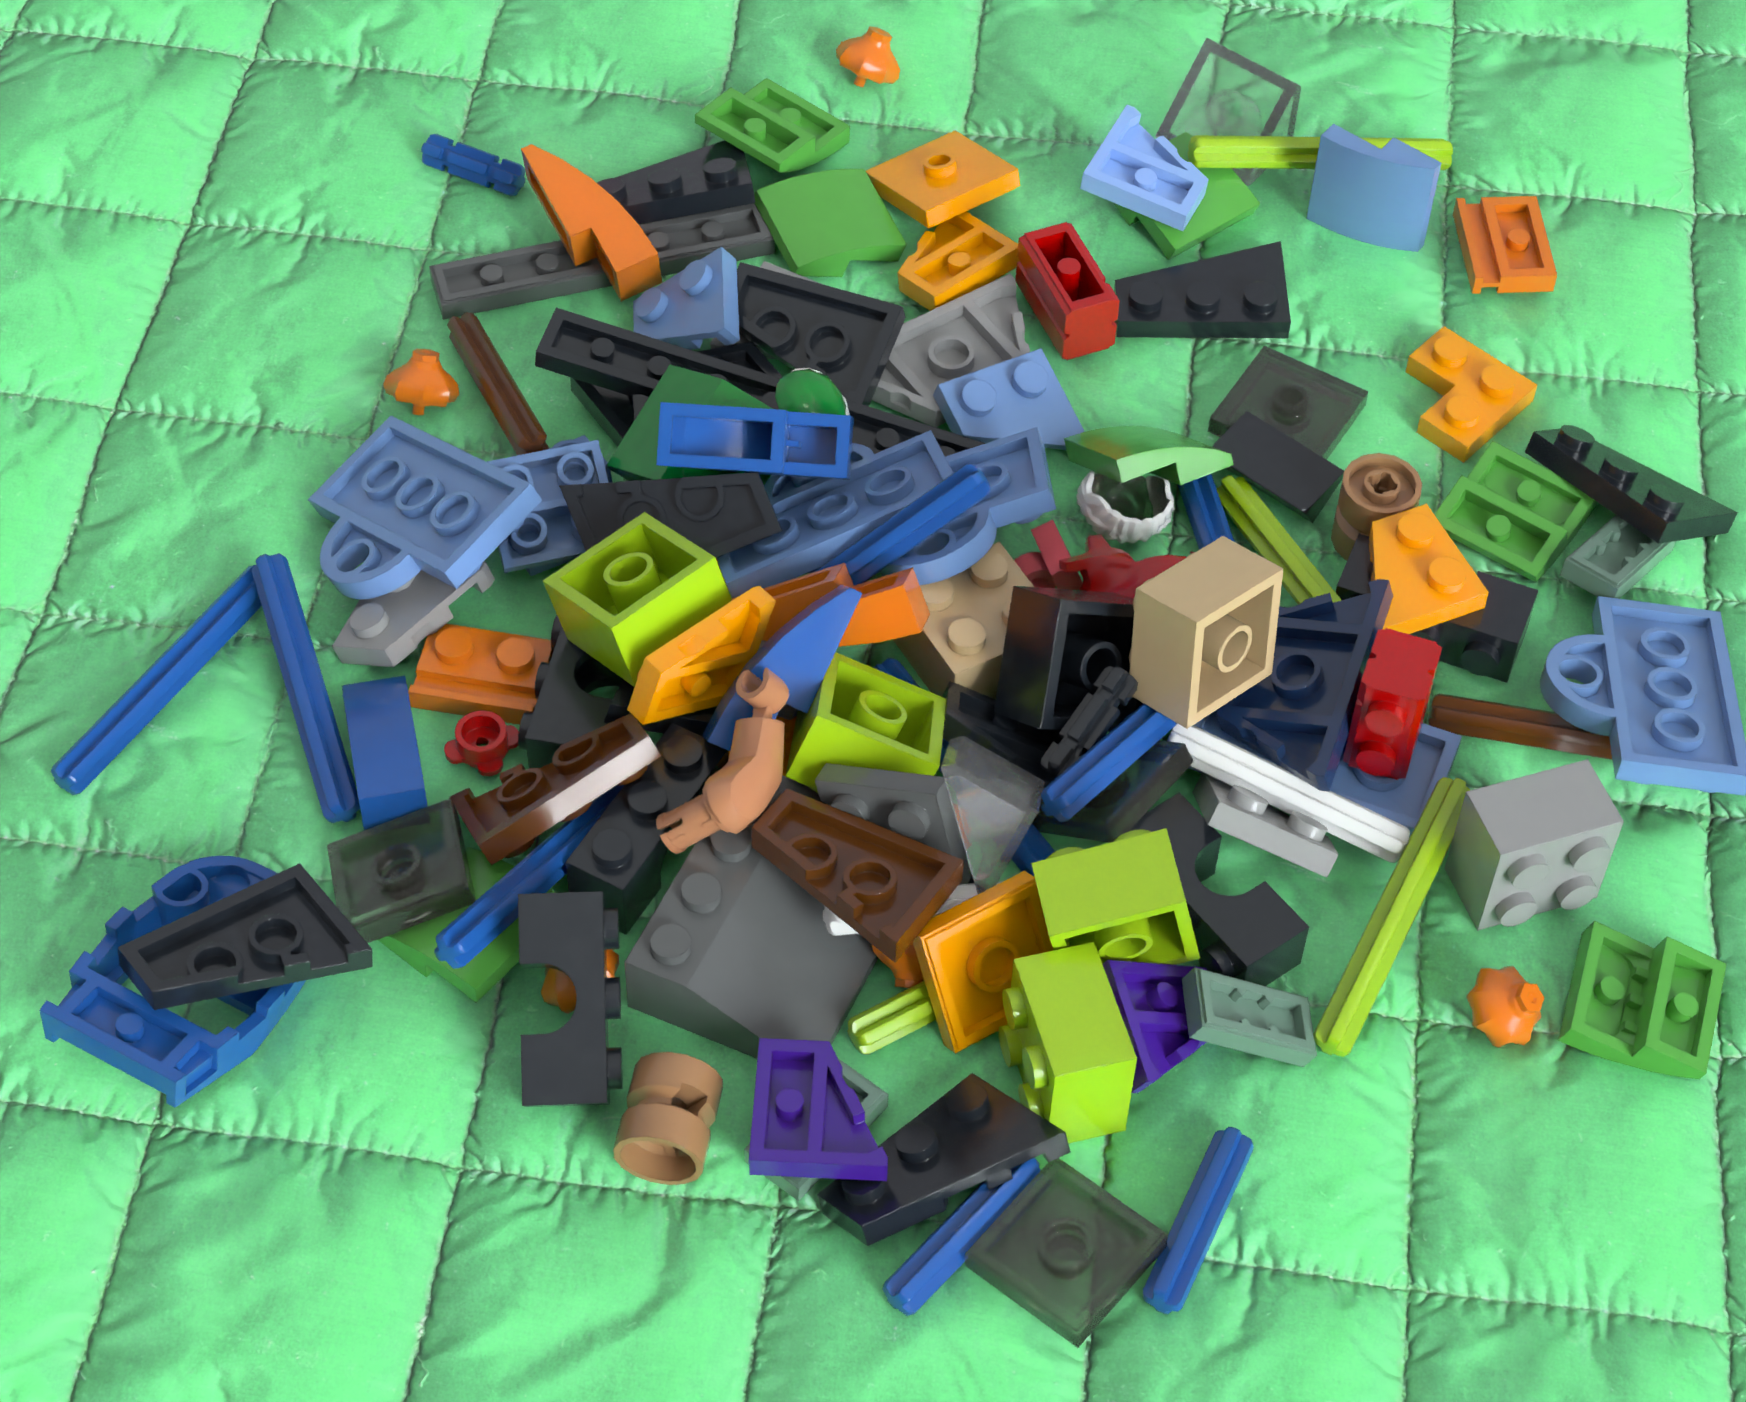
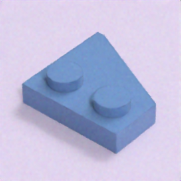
M720 247L704 258L691 262L684 270L657 287L646 290L639 298L633 301L634 332L689 350L700 349L703 339L717 338L724 345H732L738 342L740 338L736 258L723 247Z
M1042 348L938 384L933 394L952 433L983 443H989L1038 427L1045 448L1066 450L1064 438L1085 432Z

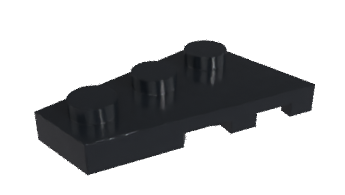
M971 1073L878 1146V1148L883 1147L888 1156L887 1181L836 1179L820 1191L817 1197L823 1215L869 1246L945 1211L948 1197L981 1182H984L990 1190L1012 1180L1013 1177L1010 1169L1041 1154L1047 1162H1050L1071 1151L1065 1131Z

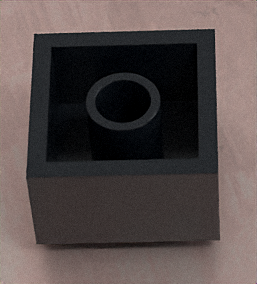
M1013 586L994 713L1038 729L1062 730L1086 694H1095L1096 690L1093 684L1106 667L1118 666L1130 674L1129 653L1132 647L1134 598L1113 592ZM1132 697L1126 707L1119 704L1117 708L1120 711V715L1108 732L1113 730L1143 703Z

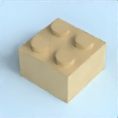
M1221 536L1137 587L1133 600L1132 647L1129 653L1130 675L1138 682V688L1133 697L1188 729L1271 675L1283 568L1225 536Z
M1000 542L993 544L990 550L977 563L965 571L942 581L920 585L930 616L921 633L893 639L929 691L941 697L949 681L996 699L1013 586L1034 587Z

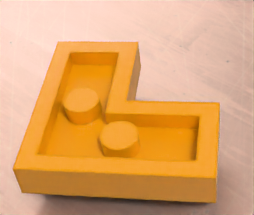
M1445 326L1409 355L1405 371L1443 396L1420 416L1416 433L1463 463L1533 402L1537 389L1536 383Z

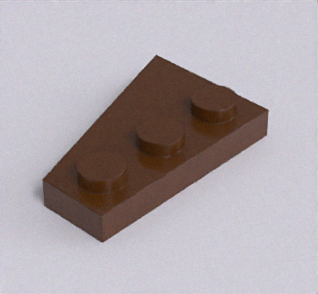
M630 713L561 745L554 753L552 763L541 768L525 769L521 763L500 773L501 786L478 797H475L470 788H467L449 796V799L492 866L503 858H512L525 852L531 847L538 835L558 822L571 821L581 816L588 810L594 799L614 786H622L635 781L645 773L648 765L661 757L649 735Z
M788 788L752 826V848L895 963L963 880L964 860Z

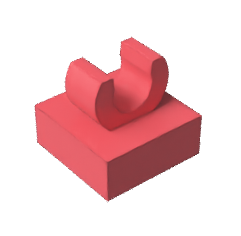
M1052 519L1031 529L1040 552L1023 554L1014 561L1033 586L1041 588H1055L1057 586L1058 589L1080 590L1083 582L1078 571L1066 572L1059 568V560L1071 556L1054 520Z

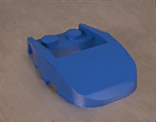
M209 856L189 861L187 864L178 866L151 885L153 894L151 898L133 911L122 906L105 923L107 933L91 954L84 951L69 970L72 988L61 1003L57 1006L46 1000L40 1008L45 1038L53 1043L61 1038L166 1094V1103L174 1108L252 1056L287 1011L306 980L218 997L217 999L249 1016L235 1029L227 1026L215 1035L166 1008L154 1010L143 996L122 986L129 977L119 966L118 947L278 873L256 862L240 857Z

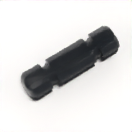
M1108 666L1102 671L1093 684L1096 690L1095 694H1086L1060 731L1059 737L1061 742L1059 744L1052 742L1041 758V766L1053 778L1056 779L1107 734L1120 715V711L1117 708L1119 704L1126 707L1137 691L1138 682L1126 670L1118 666Z

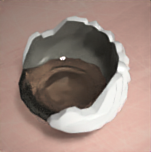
M1091 471L1082 480L1077 490V504L1080 506L1081 514L1086 517L1087 523L1092 525L1093 531L1103 535L1107 540H1117L1120 544L1125 542L1135 543L1138 540L1146 542L1152 535L1159 534L1171 522L1172 512L1175 510L1174 497L1170 491L1169 481L1157 476H1148L1146 478L1139 476L1121 483Z

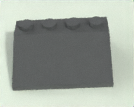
M783 775L782 782L771 801L751 825L737 834L720 830L695 843L625 960L628 1007L756 1059L758 1058L759 1038L830 1041L832 1045L878 960V957L873 952L872 944L860 934L834 936L828 933L826 923L823 921L825 906L752 848V826L787 788L821 802L817 792Z

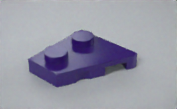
M1107 960L1102 964L1137 1056L1132 1093L1138 1094L1207 1043L1189 1038L1182 978L1194 967L1207 970L1206 967Z
M759 1038L749 1149V1175L887 1181L888 1156L883 1147L878 1148L865 1122V1111L854 1089L847 1086L843 1078V1067L830 1041Z

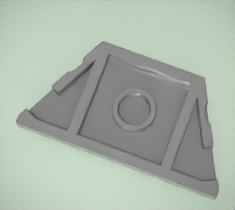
M1008 274L903 323L872 401L932 427H938L946 423L933 397L938 384L1029 353V344L1025 342L1024 319L1022 312H1019L1016 299L1017 286L1015 278Z

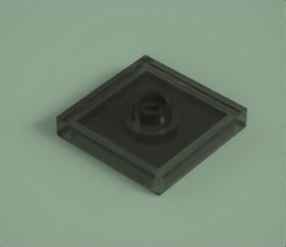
M1263 346L1211 415L1208 432L1221 437L1248 411L1327 460L1366 406L1369 391L1267 346Z
M1159 740L1069 821L1059 822L1053 815L1047 817L1043 813L1041 805L1031 798H1028L1019 808L1041 833L1108 843L1114 842L1118 836L1128 832L1194 761L1185 743Z
M451 799L441 801L327 845L336 906L367 943L469 906L476 901L460 819Z
M1057 1158L1046 1164L965 1253V1265L1075 1347L1079 1348L1165 1250L1168 1234L1063 1160Z

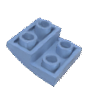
M1333 124L1320 137L1306 219L1326 229L1361 242L1391 249L1418 252L1424 246L1441 162L1394 137L1380 149Z
M599 440L487 461L531 483L542 499L525 518L523 524L516 531L510 533L497 547L504 573L575 559L586 552L559 485L609 483Z

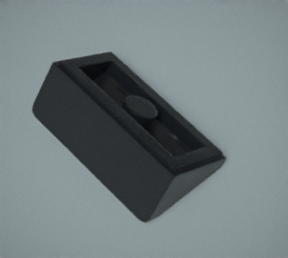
M1248 411L1212 446L1231 453L1234 465L1225 469L1238 477H1244L1249 484L1312 523L1343 479L1344 470Z

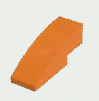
M532 144L521 148L527 180L575 266L597 258L620 301L662 283L658 252L640 225L612 195L592 178L563 159Z
M842 563L763 588L776 600L762 641H768L780 628L808 605L842 584L861 592L862 595L838 647L884 642L921 633L930 616V612L913 567L854 586L846 564Z

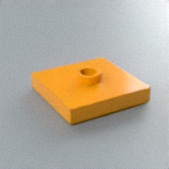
M956 130L866 170L881 198L929 229L1020 186L1018 168Z
M1022 871L933 917L913 941L944 1046L956 1054L999 1031L1000 1026L1007 1025L1002 991L1003 989L1011 988L1013 960L1053 951L1035 877L1026 871Z

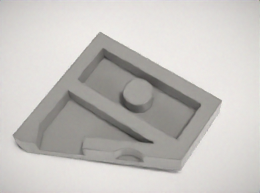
M483 562L480 569L474 575L467 578L458 589H455L421 570L406 584L388 594L371 599H360L332 647L341 663L395 667L417 648L422 639L436 633L454 618L448 607L471 587H474L481 593L485 592L491 587L495 578L487 563Z
M1202 772L1192 793L1209 826L1326 878L1328 877L1339 854L1329 837L1325 835L1328 830L1327 827L1299 812L1293 811L1289 816L1269 805L1268 801L1260 795L1237 785L1230 786Z

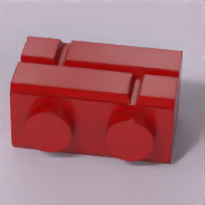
M1064 222L1024 233L1018 241L1017 257L1020 261L1017 262L1015 281L1061 358L1070 360L1108 349L1114 345L1117 329L1114 321L1118 319L1120 300L1110 284L1105 283V276L1073 225Z
M1388 628L1377 631L1370 657L1361 679L1358 699L1344 752L1343 761L1348 766L1361 769L1373 776H1385L1396 780L1406 778L1422 728L1442 647L1437 642Z

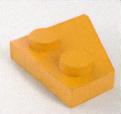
M966 211L938 224L934 232H924L917 242V251L907 257L897 272L899 291L931 311L989 284L1015 269L1017 262L1020 261L1017 257L1018 243Z
M1427 504L1372 522L1369 535L1370 561L1373 563L1371 581L1378 579L1389 580L1393 593V599L1383 629L1388 628L1411 634L1485 608L1489 594L1488 590Z
M761 586L752 587L646 656L638 672L637 682L627 710L642 725L718 706L723 695L744 666L758 652L776 600Z

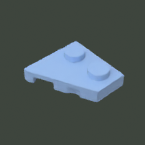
M1126 105L1083 172L1080 189L1184 231L1205 196L1209 179L1191 162L1183 160L1179 156L1177 148L1163 135L1154 139L1139 124L1141 113L1135 107Z

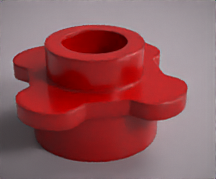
M484 710L468 713L458 721L455 727V739L445 744V757L452 764L465 763L476 768L482 776L497 775L503 769L502 760L508 751L518 747L519 731L512 725H506L504 720L496 713ZM480 744H488L486 746H477Z

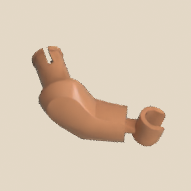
M764 669L763 681L750 670H744L738 677L736 682L737 694L753 706V716L736 720L728 763L707 779L702 789L703 794L669 812L658 815L656 819L657 830H663L669 826L672 828L669 832L660 835L661 840L671 852L680 854L689 846L720 830L734 834L741 832L751 825L765 810L781 784L785 723L772 719V716L786 704L789 697V689L784 681L770 669Z

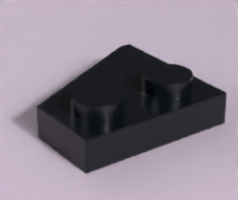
M949 681L942 695L943 698H946L943 738L1033 801L1042 805L1044 802L1041 797V791L1054 781L1055 778L1042 768L1041 758L1052 742L1057 744L1061 742L1059 737L1061 730L1038 729L994 713L996 699Z

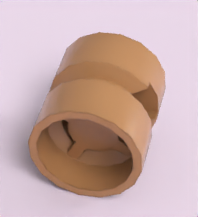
M1375 453L1363 455L1351 461L1344 470L1331 540L1335 550L1346 561L1350 556L1359 533L1366 536L1370 535L1373 521L1418 507L1422 482L1418 472L1408 462L1394 455Z
M658 1052L641 1057L635 1064L627 1095L628 1109L622 1115L613 1148L614 1159L621 1168L641 1179L666 1185L686 1184L697 1180L703 1173L711 1140L709 1128L715 1122L723 1090V1079L718 1072L704 1061L685 1054Z

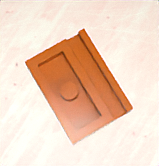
M1537 196L1481 197L1480 203L1466 204L1465 198H1456L1453 218L1472 294H1480L1482 287H1496L1497 293L1553 292L1557 272Z
M446 623L436 633L430 634L426 638L416 667L417 676L414 684H410L408 690L410 705L413 708L463 716L474 711H490L499 715L506 723L520 725L525 711L534 712L538 700L535 698L536 675L541 662L550 663L553 654L551 640Z

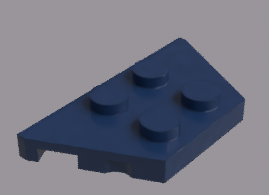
M1378 579L1368 582L1371 593L1334 603L1331 594L1327 593L1305 599L1301 604L1294 607L1280 606L1272 674L1218 709L1216 715L1221 730L1319 791L1329 792L1350 730L1361 679L1370 657L1377 631L1383 629L1393 599L1389 580Z

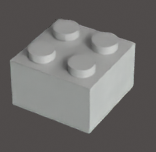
M1582 760L1467 791L1444 869L1477 931L1500 924L1507 927L1516 926L1527 921L1533 915L1561 907L1565 910L1577 909L1589 903L1593 898H1597L1624 821L1589 760Z

